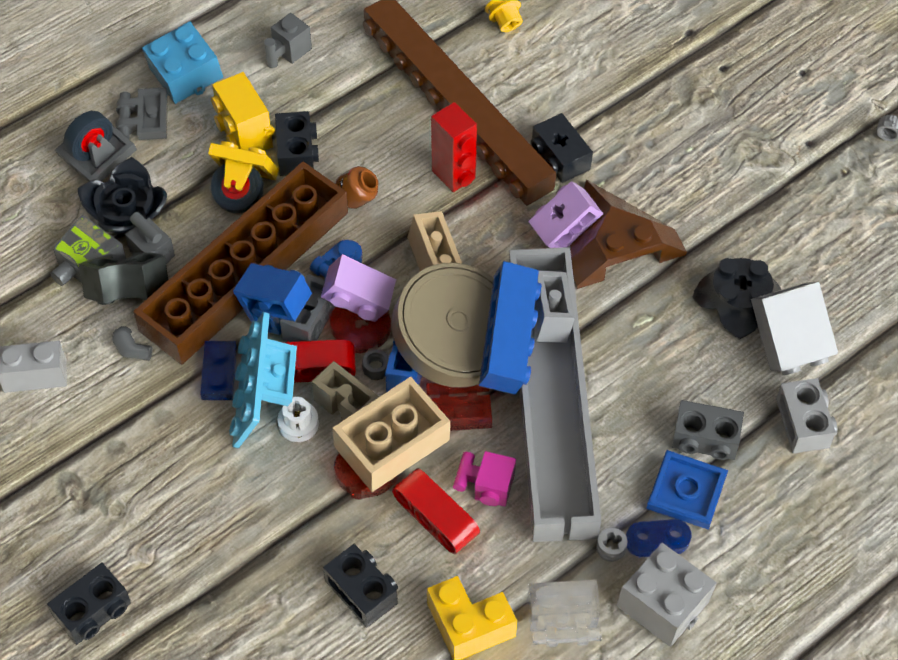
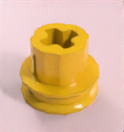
M491 0L485 6V12L489 14V20L497 22L502 32H510L523 22L518 11L521 7V3L518 0Z

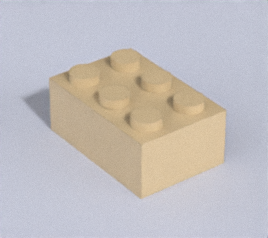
M409 377L332 427L334 447L372 492L450 440V420L412 377Z

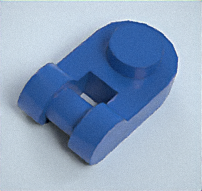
M342 240L323 256L316 257L310 265V270L317 276L322 275L326 280L329 266L342 254L362 263L361 246L353 240Z

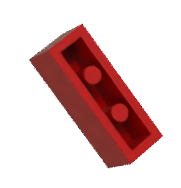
M455 102L431 116L432 172L452 192L470 185L476 178L477 123Z

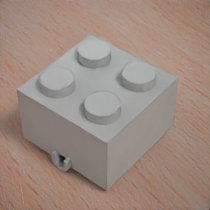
M661 543L623 585L617 607L671 647L686 628L689 630L693 628L698 620V614L709 603L717 582L668 546Z

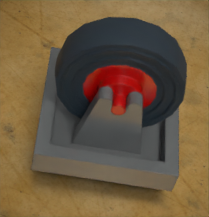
M92 110L74 119L64 134L63 143L55 149L58 156L88 182L94 180L102 182L118 164L125 161L137 150L135 144L116 129L102 113Z

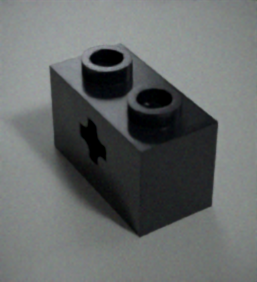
M563 113L533 126L530 144L556 172V176L561 183L591 170L593 151Z

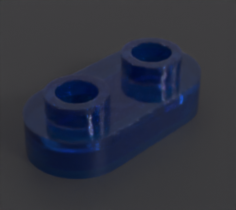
M677 519L636 522L627 530L626 537L628 542L626 548L635 556L650 557L659 545L663 543L677 554H681L688 549L692 532L685 522ZM677 531L681 536L673 537L670 532ZM643 533L646 534L648 538L642 540L637 535Z

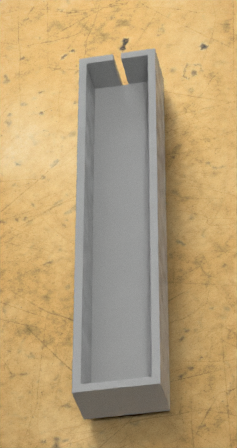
M570 247L509 250L510 263L539 271L566 272L575 314V320L567 343L537 342L534 328L532 329L531 337L535 339V344L531 356H528L527 366H531V375L527 385L523 384L519 389L533 542L562 541L565 534L569 535V540L598 539L601 527V514Z

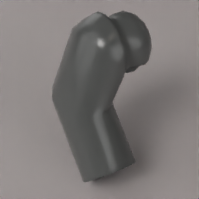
M121 326L113 332L112 340L121 356L150 361L152 346L136 344L131 335L132 331L130 328Z

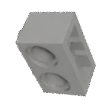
M818 378L781 383L776 400L792 453L830 448L834 436L837 435V422L833 416L830 417L828 395L825 389H821ZM800 400H805L809 404L802 403ZM808 427H813L818 431H812Z

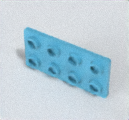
M262 312L257 321H252L248 334L241 337L238 346V353L242 354L241 362L236 369L235 380L239 381V385L232 401V407L236 408V414L231 421L229 434L233 436L232 447L240 448L259 423L261 400L289 406L293 399L297 346L267 339L269 313Z

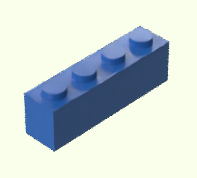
M503 261L494 274L479 386L516 394L523 384L527 385L531 375V366H527L528 356H531L535 344V339L531 337V331L535 327L538 318V310H534L542 287V284L538 283L539 270Z

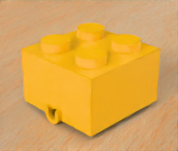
M241 72L212 84L214 96L211 97V102L217 113L214 116V120L219 131H225L227 134V142L238 145V149L246 151L249 150V147L264 151L273 148L272 134L275 130L270 126L269 111L246 74Z

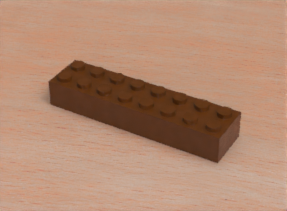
M303 161L133 311L138 331L179 364L183 365L243 310L233 290L251 263L263 266L271 265L278 269L287 270L348 214L347 192Z

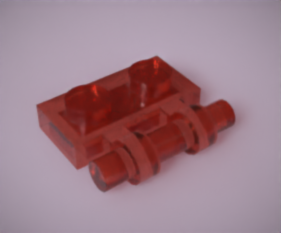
M426 383L427 395H439V398L430 399L450 420V431L492 428L490 395H477V393L489 392V388L479 386V384L470 387H449L437 383ZM467 393V396L449 397V394Z

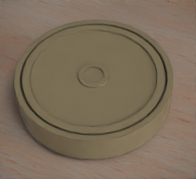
M441 263L421 270L406 284L394 306L392 333L395 344L404 360L421 376L437 384L449 387H470L479 384L494 280L492 276L469 265Z

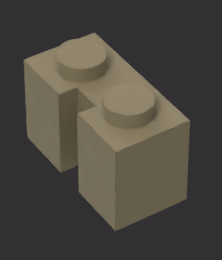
M334 361L312 381L314 401L332 415L339 410L341 412V422L379 398L377 394Z

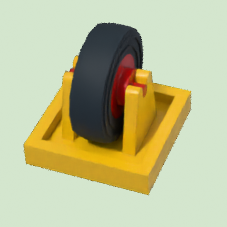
M221 141L220 145L210 144L208 155L220 166L211 179V193L215 202L222 209L230 213L246 212L263 195L264 183L262 178L276 181L279 169L272 162V159L266 155L264 150L249 147V150L246 151L238 149V145L226 141Z

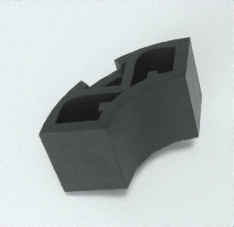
M137 252L132 253V256L119 260L115 259L114 255H108L79 264L84 298L97 301L101 305L111 304L115 300L124 298L147 300L169 280L166 258L162 254Z

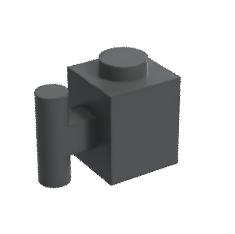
M291 12L271 26L272 38H267L264 41L266 61L269 68H276L278 66L277 58L280 56L293 64L312 49L310 26Z
M139 212L134 213L130 217V221L136 227L125 234L130 252L165 255L166 264H168L175 256L171 238L150 218L145 219Z

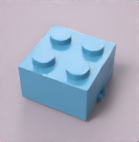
M190 21L142 47L150 70L162 87L167 88V93L175 104L193 94H203L207 86L224 78L217 56Z

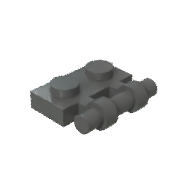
M167 88L138 89V98H131L129 92H121L116 103V111L119 114V119L116 121V129L128 139H130V134L134 131H137L138 140L167 139ZM137 112V117L130 118V114Z

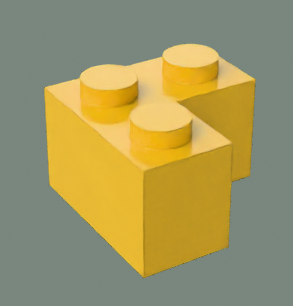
M458 576L427 588L428 608L453 660L464 659L516 637L517 619L503 592L471 604Z

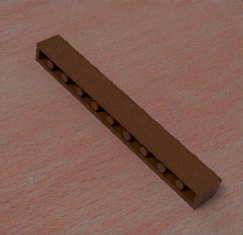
M379 0L364 8L363 28L367 35L373 36L376 39L381 50L384 53H388L394 59L397 68L401 71L404 70L410 77L412 84L425 93L428 102L439 110L455 102L477 123L476 154L482 161L485 160L492 167L493 173L498 179H503L515 198H520L528 206L555 190L556 172L396 0Z

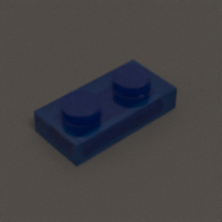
M205 341L200 390L201 400H233L237 353L236 341Z

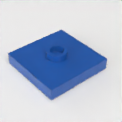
M666 450L646 509L709 530L728 470Z

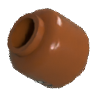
M353 167L336 179L335 184L347 192L348 208L357 209L373 201L378 194V179L372 171L365 167Z

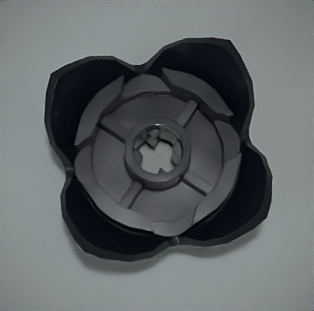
M133 157L118 164L112 170L107 182L94 180L77 188L83 208L97 221L98 226L106 232L125 235L136 227L130 221V217L134 213L139 212L145 219L150 218L153 220L167 201L165 189L160 186L153 187L147 169Z
M725 258L720 261L719 267L700 280L692 298L699 306L705 309H717L720 322L724 328L740 340L758 328L751 299L779 291L781 288L772 278L768 271V265L764 261L747 258Z

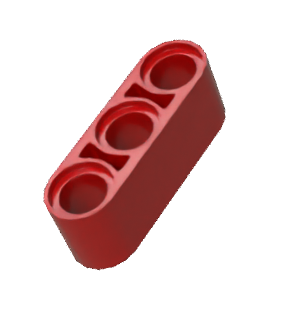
M338 339L282 342L297 346L294 383L312 382L333 361L352 376H355V345L351 341Z
M416 468L392 488V493L400 505L450 553L457 554L480 534V529L474 519L421 469Z

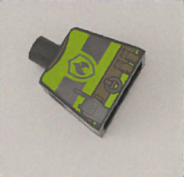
M82 215L54 246L53 250L59 266L50 274L60 286H64L73 277L81 282L80 263L108 255H114V258L118 260L126 259L123 245L86 216Z

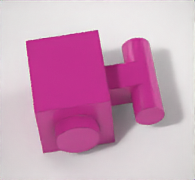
M485 451L481 466L473 465L475 455L471 452H463L453 488L463 492L466 490L468 482L475 483V500H479L487 506L500 505L506 507L515 476L516 458Z

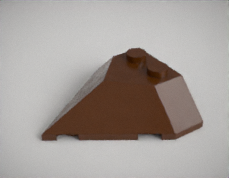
M586 179L584 189L603 212V215L570 244L576 289L605 281L606 267L654 253L658 262L662 263L687 254L674 228Z

